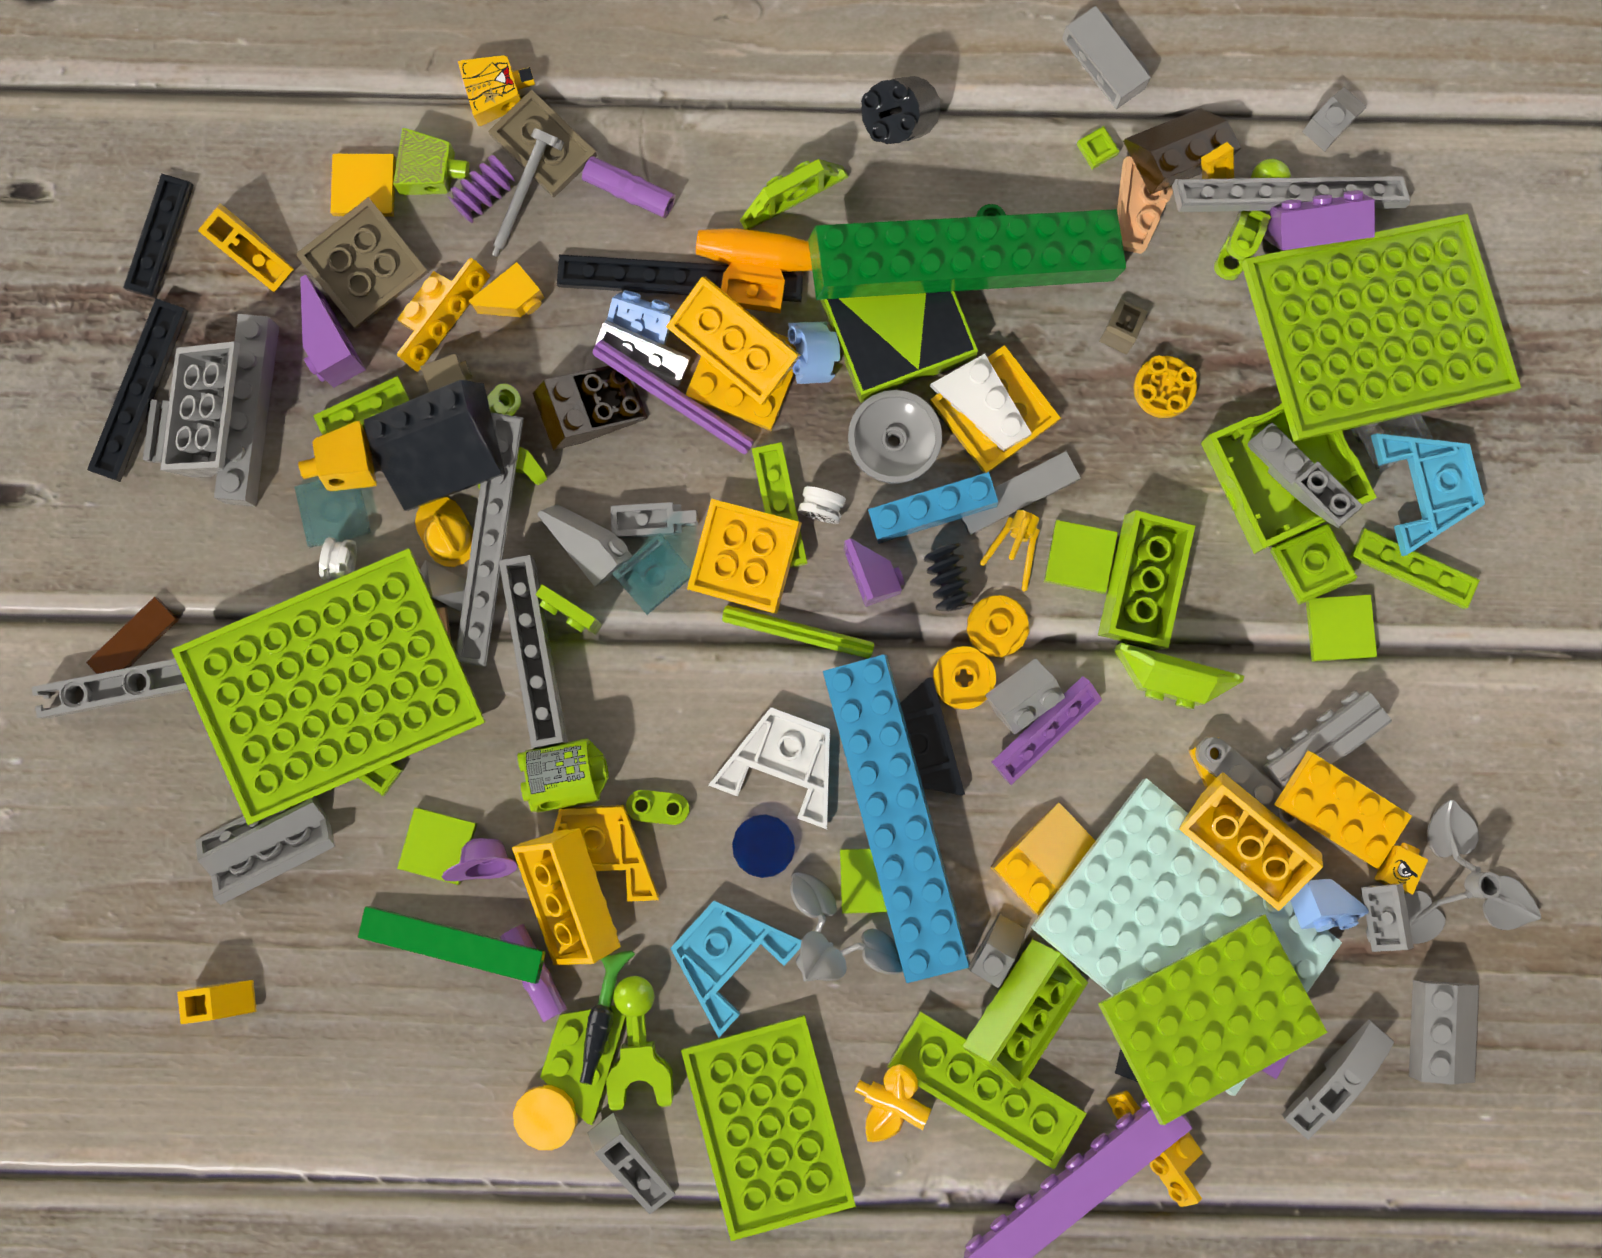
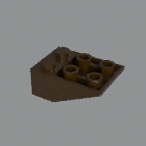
M610 366L545 379L532 393L553 450L582 444L648 418L635 383Z

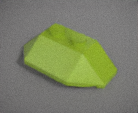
M1120 643L1115 648V653L1137 690L1146 692L1145 697L1158 701H1163L1164 697L1176 700L1175 705L1187 709H1194L1195 705L1206 704L1244 680V675L1125 643Z

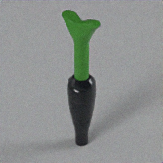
M624 951L612 956L607 955L601 959L605 968V976L598 1005L591 1008L588 1016L584 1042L583 1069L580 1083L592 1085L596 1068L613 1025L614 1012L610 1006L617 976L623 966L635 955L633 951Z

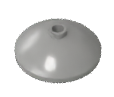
M890 390L871 396L858 407L850 422L848 444L854 461L868 476L885 483H906L922 476L934 464L942 444V430L936 413L925 400L906 391ZM890 437H897L900 443L897 446H891L888 439Z

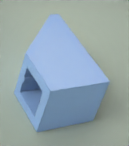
M1332 879L1310 880L1290 900L1301 929L1315 928L1317 932L1325 931L1335 926H1339L1340 930L1352 928L1359 924L1358 919L1369 913L1363 903Z

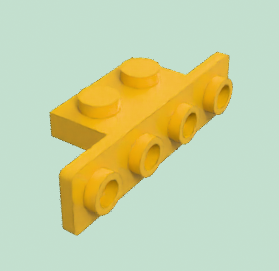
M469 258L452 281L433 271L397 318L400 323L413 331L398 351L397 356L416 372L421 369L420 366L425 364L469 306V300L478 294L490 278V274L476 260Z
M1127 1090L1112 1094L1107 1098V1102L1117 1119H1120L1129 1112L1133 1115L1140 1109ZM1189 1132L1149 1163L1153 1172L1160 1177L1168 1189L1170 1197L1180 1207L1198 1204L1202 1200V1197L1185 1174V1171L1203 1154Z

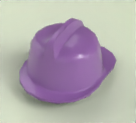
M476 838L464 845L461 849L460 863L443 872L442 878L445 881L500 878L516 871L518 865L516 861L508 858L506 849L500 840Z

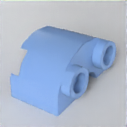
M828 322L788 323V340L790 344L796 347L797 352L801 354L792 367L793 373L796 375L797 384L827 383L835 377V374L831 372L834 361H840V345L836 332L829 331L827 327Z

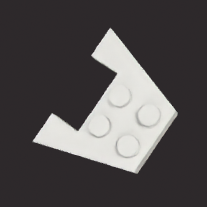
M770 707L708 786L739 796L747 771L751 767L807 788L808 790L797 819L827 829L830 729Z

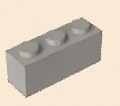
M1094 6L1066 26L1062 40L1115 109H1118L1145 90L1151 78L1147 66L1143 61L1137 60L1132 54L1130 44L1123 36L1119 37L1113 29L1111 19L1106 13H1101Z

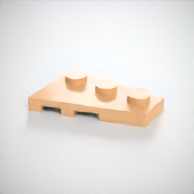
M1127 156L1122 164L1117 213L1123 250L1142 254L1161 219L1160 216L1173 194V189L1171 186L1150 194L1130 156Z

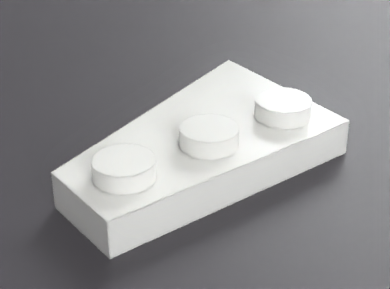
M985 354L930 385L935 392L940 393L947 399L951 406L959 413H963L976 425V428L1003 451L1030 437L1032 434Z

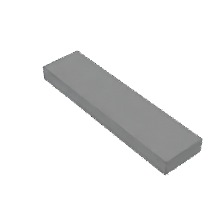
M1067 451L994 487L998 499V506L996 508L962 517L961 520L971 536L1016 513L1017 510H1022L1079 481L1081 477Z

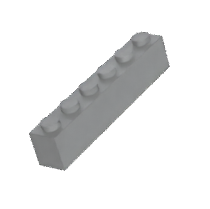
M238 314L234 341L239 342L240 347L224 469L217 473L214 498L225 504L252 507L257 505L279 326L267 316Z
M531 555L499 560L531 748L568 742L544 608L539 606L542 600L535 595L540 588L536 560Z

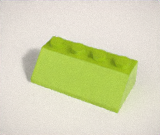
M1032 939L1009 976L1004 980L1002 987L992 1002L987 1006L975 1028L969 1033L962 1047L981 1064L1020 1090L1088 982L1060 952Z

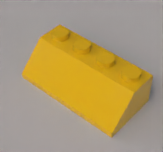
M1224 772L1204 790L1179 827V830L1278 911L1323 868L1322 853Z
M580 828L559 830L512 847L553 965L594 964L621 947L617 930L610 917L606 899L602 894L596 877V870L590 860L586 842Z

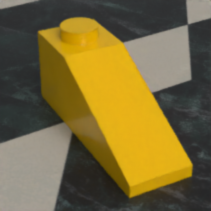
M221 203L217 205L198 229V232L273 292L278 289L294 270L249 226Z

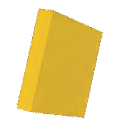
M332 154L330 213L333 216H345L369 197L384 217H394L395 186L393 182L396 164L394 154Z

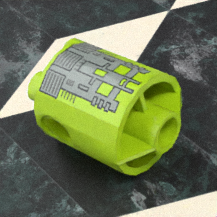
M588 738L528 749L517 755L520 771H524L526 782H521V793L524 802L528 801L531 812L535 811L538 813L600 801L601 792L607 780H609L606 757Z

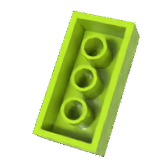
M1138 510L1124 515L1098 636L1153 650L1169 648L1194 535V525Z

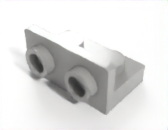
M1403 883L1374 884L1362 887L1361 903L1369 911L1366 914L1368 925L1366 935L1371 943L1372 952L1409 950L1414 948Z

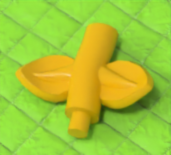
M901 1064L889 1068L883 1077L884 1085L875 1081L870 1085L859 1080L854 1092L865 1096L864 1102L873 1105L866 1118L865 1129L868 1142H880L895 1136L900 1132L904 1120L921 1130L924 1129L932 1109L912 1098L918 1090V1079L910 1068Z

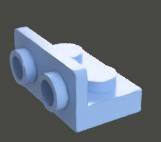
M627 290L612 297L607 321L662 345H666L669 329L666 326L677 312L674 309H670V304L660 300L645 301L640 299V294Z

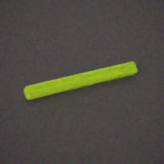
M729 605L725 606L722 614V621L725 623L867 659L871 658L874 650V643L871 641Z

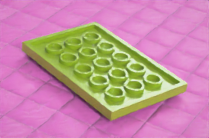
M1260 915L1098 1003L1160 1125H1166L1328 1033L1266 915Z
M805 1015L681 1049L731 1241L856 1207Z

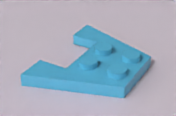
M1377 433L1371 435L1378 466L1407 459L1422 516L1421 520L1394 526L1401 556L1410 554L1485 505L1470 444Z
M714 900L670 949L719 1038L741 1012L718 990L760 944L785 966L801 948L802 940Z

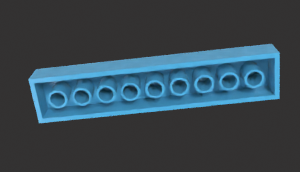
M883 654L825 670L823 674L906 983L969 968V955L888 656Z

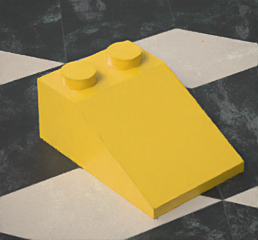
M1058 802L990 868L1034 914L1039 916L1095 843V839Z

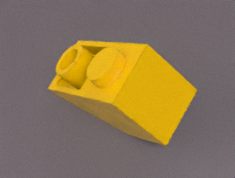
M253 980L195 987L177 992L180 1024L210 1021L257 1012Z

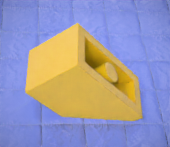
M516 262L471 298L469 302L478 314L522 317L526 313L529 315L535 312L541 306L544 296L538 286Z

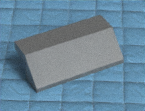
M317 796L250 825H247L244 816L195 840L197 860L211 876L213 897L220 905L335 847L332 827Z

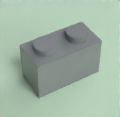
M1036 658L985 695L995 714L1014 735L1065 698L1056 678Z

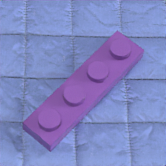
M1084 676L1064 693L1065 698L1036 719L992 761V764L1010 785L1019 779L1102 700L1092 683Z

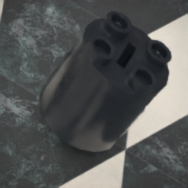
M917 76L881 81L872 86L862 96L861 100L862 121L867 132L874 141L885 144L910 141L930 133L937 124L941 112L940 98L935 88L927 80Z

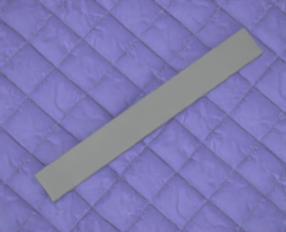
M1403 176L1175 179L1172 185L1178 212L1270 211L1271 207L1282 206V202L1286 200L1296 199L1301 200V203L1311 202L1315 196L1331 195L1332 198L1344 197V192L1354 190L1363 191V194L1375 199V209L1406 208L1411 202Z
M491 413L505 474L483 482L480 485L456 646V654L460 663L485 667L487 666L501 573L499 560H503L524 420L522 417Z

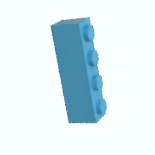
M987 472L870 508L868 512L878 544L958 520L965 516L996 508L998 506V499L990 474Z

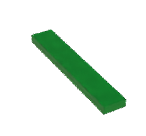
M371 906L364 908L358 938L534 984L539 983L546 953L544 950Z

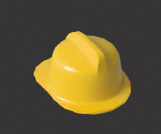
M448 497L420 506L416 513L415 526L429 555L435 562L447 567H456L466 563L470 559L474 531L460 506Z

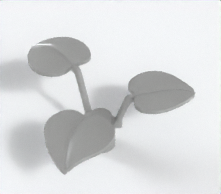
M1449 800L1441 805L1433 814L1428 825L1427 839L1429 846L1438 857L1445 858L1453 855L1455 861L1471 870V874L1465 880L1464 887L1466 891L1464 893L1438 899L1433 903L1430 896L1423 891H1414L1413 895L1405 894L1413 944L1428 942L1437 937L1443 930L1445 917L1437 909L1438 906L1465 898H1487L1483 904V913L1487 921L1493 927L1500 930L1516 929L1541 919V914L1534 899L1519 881L1509 876H1498L1491 872H1481L1479 866L1472 865L1460 856V854H1469L1475 849L1479 840L1477 825L1472 817L1455 800Z
M793 873L791 875L790 892L796 907L805 915L812 918L818 917L819 919L815 931L808 932L802 938L800 954L796 958V963L802 971L804 982L813 980L836 981L841 979L847 970L844 956L856 950H863V960L875 971L884 974H900L903 972L895 942L881 930L867 929L861 936L863 943H856L844 950L839 951L833 947V943L828 942L820 932L826 921L825 916H833L837 911L834 895L822 881L804 873Z

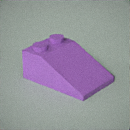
M307 275L300 277L302 343L308 355L304 358V361L313 375L316 374L321 382L326 380L334 388L366 369L323 292Z

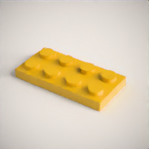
M701 277L666 326L760 405L766 403L801 356V354L706 277Z
M1310 751L1306 752L1274 804L1378 870L1412 815Z

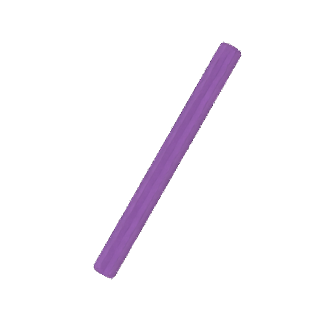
M600 340L595 345L592 351L595 357L740 453H748L753 445V439L605 341Z

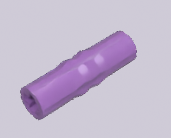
M594 156L588 159L582 172L583 181L611 193L616 198L624 199L629 204L639 206L663 218L669 215L673 207L675 194Z
M524 924L500 936L501 940L536 948ZM543 962L539 983L534 984L522 981V984L542 1021L545 1022L566 1011L567 1007L553 982L550 971Z

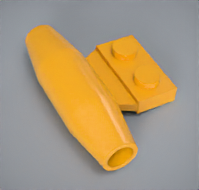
M738 228L698 230L696 255L729 265L726 271L723 272L721 290L744 309L781 313L785 287L782 272L812 271L808 241L785 234Z

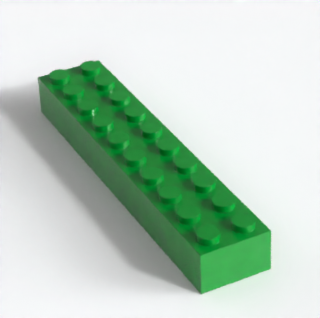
M1117 209L815 225L808 239L816 300L1111 282L1126 269Z

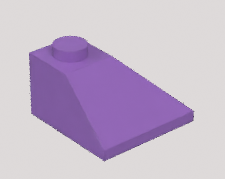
M851 538L845 540L843 550L865 607L901 594L902 589L900 586L905 583L899 567L893 569L891 561Z

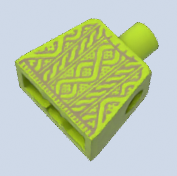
M402 128L393 182L400 195L447 194L450 190L451 178L468 179L470 171L469 161L456 160L455 151L451 143Z

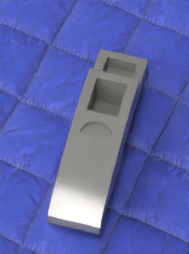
M1272 422L1248 442V447L1269 467L1268 473L1311 511L1335 527L1339 528L1363 507L1318 461L1314 464Z
M1369 1019L1324 1064L1327 1069L1282 1114L1284 1119L1307 1140L1329 1119L1334 1123L1372 1079L1388 1055L1394 1041Z

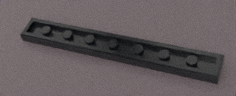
M559 254L557 286L561 288L610 291L627 290L643 293L689 295L701 277L708 278L721 289L723 272L726 271L729 265ZM804 271L782 272L785 280L783 301L802 302Z

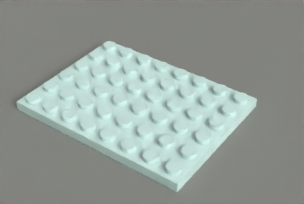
M1147 778L1139 783L1031 926L1034 931L1112 996L1260 915H1266L1306 992L1310 990L1342 944L1328 930L1317 932L1315 928L1301 929L1290 901L1278 911L1179 830L1188 812ZM1247 1079L1227 1089L1225 1092L1230 1096H1235Z

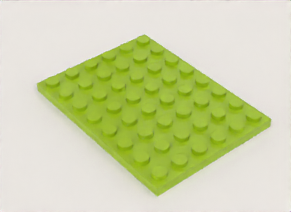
M1468 213L1375 232V237L1290 249L1246 258L1241 262L1293 442L1515 392L1521 389Z
M410 548L171 649L247 825L486 723Z

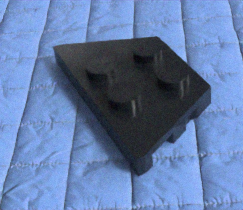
M930 677L900 702L922 786L924 789L960 796L965 795L934 681Z

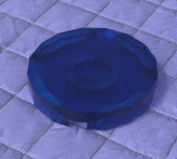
M767 814L753 816L744 821L736 830L732 842L733 856L739 867L749 875L760 878L773 877L784 871L792 861L795 851L794 835L788 825L778 817Z

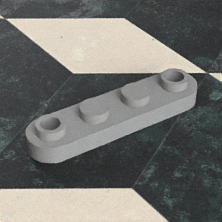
M1212 737L1205 738L1199 742L1195 750L1196 759L1214 777L1217 778L1224 772L1293 830L1300 825L1301 821L1293 816L1288 821H1285L1283 819L1284 811L1274 805L1282 790L1225 741ZM1213 747L1219 751L1216 759H1212L1210 756V750Z

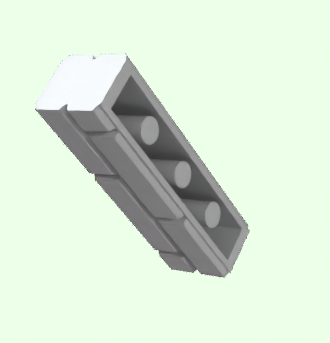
M1356 690L1341 700L1344 706L1336 712H1333L1332 709L1326 711L1316 719L1318 725L1309 731L1307 728H1304L1292 736L1291 740L1294 743L1285 750L1280 746L1266 756L1269 762L1263 765L1262 769L1274 784L1283 791L1307 751L1313 752L1334 765L1391 723L1392 719L1371 692L1366 691L1359 694Z

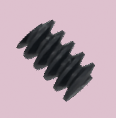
M961 543L933 549L924 556V562L934 563L927 568V574L937 575L930 581V586L940 587V589L933 593V598L943 599V601L936 605V610L956 611L976 604L966 602V599L973 595V591L963 590V586L970 583V579L960 578V574L965 572L967 567L957 566V562L962 560L964 555L954 554V550L959 548Z

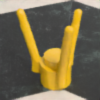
M1017 510L1014 518L1008 517L1004 528L981 559L980 565L984 566L1010 530V535L1015 538L1009 554L1010 560L1015 559L1021 542H1027L1029 539L1022 582V591H1027L1036 540L1040 532L1036 527L1040 519L1030 512Z

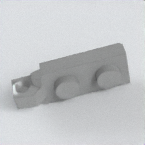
M673 502L611 506V528L618 538L675 535V533H683L682 526L698 525L697 510L682 511L681 504H673Z

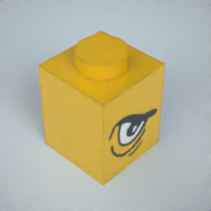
M1403 842L1401 846L1394 845L1377 871L1374 880L1384 885L1403 883L1404 894L1413 895L1428 859L1420 856V850L1412 845Z

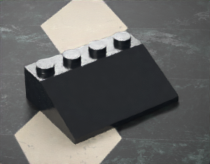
M458 380L364 419L370 450L404 511L415 509L505 474L484 383Z

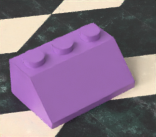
M1354 190L1344 192V197L1332 198L1331 195H1319L1313 197L1311 202L1301 203V200L1296 199L1283 201L1282 206L1271 207L1269 213L1271 218L1263 238L1283 251L1375 237V199L1363 194V191Z

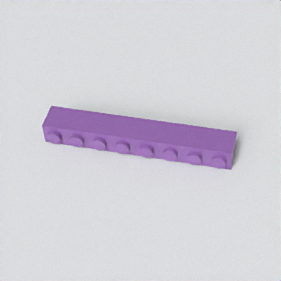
M1145 1098L1141 1102V1109L1133 1115L1129 1112L1122 1116L1115 1124L1117 1128L1110 1134L1102 1133L1096 1137L1090 1144L1092 1148L1083 1156L1080 1153L1074 1155L1065 1164L1066 1169L1058 1176L1055 1173L1048 1176L1040 1184L1042 1189L1033 1196L1027 1194L1022 1197L1015 1205L1016 1210L1010 1215L1002 1214L991 1223V1230L984 1236L977 1234L965 1245L964 1258L1034 1257L1192 1129L1190 1120L1183 1114L1166 1125H1160Z

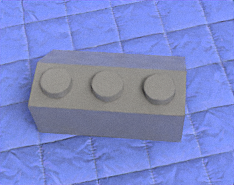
M1413 980L1409 1077L1421 1082L1442 1084L1475 1082L1479 985Z

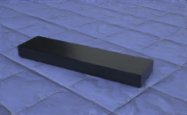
M161 173L123 286L125 290L154 299L157 297L194 186L190 181Z

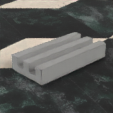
M151 399L143 460L146 462L161 463L169 401ZM160 409H162L156 456H154Z

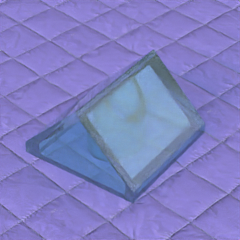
M659 533L612 574L646 615H648L689 580L691 570L665 537Z

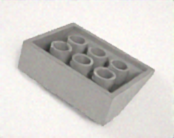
M233 341L176 348L161 471L198 478L212 477L224 469L240 347L239 342Z

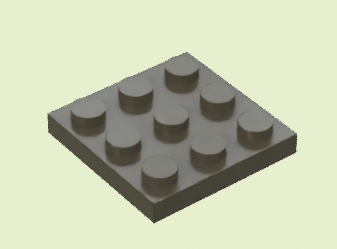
M369 197L296 253V256L355 329L429 273Z

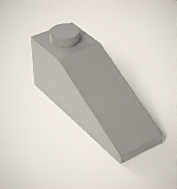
M558 504L540 510L537 514L595 587L611 580L634 558L627 550L626 544L615 533Z
M614 1113L587 1132L594 1154L649 1214L676 1195L633 1134Z

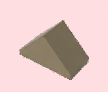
M1120 299L1099 342L1127 355L1139 335L1148 312Z

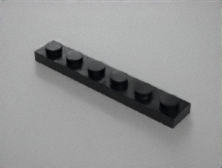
M155 298L87 468L88 471L121 482L149 412L151 399L155 397L188 314L185 308Z

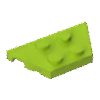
M821 159L811 163L810 161L802 162L789 175L785 177L779 175L769 180L766 187L761 190L742 216L740 223L744 229L750 230L847 179V172L842 165Z
M615 1005L610 1006L614 1012L613 1025L596 1068L592 1085L580 1083L586 1028L591 1008L559 1015L540 1076L547 1085H553L564 1090L572 1098L576 1113L590 1125L594 1124L606 1085V1079L609 1075L626 1020V1016L620 1013Z

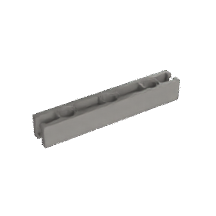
M175 659L31 687L33 696H43V699L51 698L50 692L59 691L61 705L55 708H43V705L36 706L37 718H53L189 691ZM141 675L146 678V687L142 691L137 687V679ZM79 687L84 692L83 700L80 703L75 699V692Z

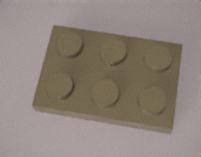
M531 89L488 132L524 169L537 141L531 137L534 128L562 140L564 145L561 151L546 145L533 177L554 198L584 169L588 159L591 156L597 157V154L588 143Z

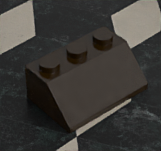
M1202 108L1123 140L1150 194L1171 187L1175 179H1190L1202 174L1201 157L1226 142L1234 148V155L1241 149L1228 121Z

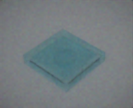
M320 480L294 486L308 547L321 546L328 537L335 538L337 542L371 533L361 488L328 491Z

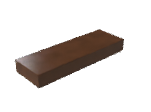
M154 597L86 663L96 674L129 668L179 619L159 598Z

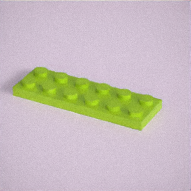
M919 1011L888 1063L887 1068L899 1064L907 1066L916 1074L918 1087L1050 1168L1055 1169L1087 1113L1030 1077L1026 1079L1021 1089L1018 1090L977 1061L962 1046L967 1040L966 1038Z

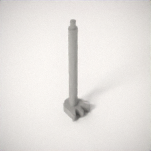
M534 128L531 137L537 141L493 244L495 248L492 255L498 257L500 250L504 249L546 145L560 151L564 145L562 140L537 128Z

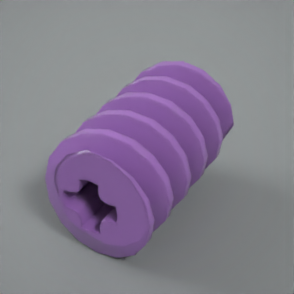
M493 155L488 157L491 167L481 163L479 169L482 175L471 171L469 174L472 183L463 178L460 181L463 191L454 186L451 188L453 199L447 196L461 215L471 223L474 222L472 211L480 215L484 214L480 204L484 203L492 207L493 204L490 196L493 195L501 199L502 195L499 188L502 187L510 192L509 180L511 179L515 182L504 165Z

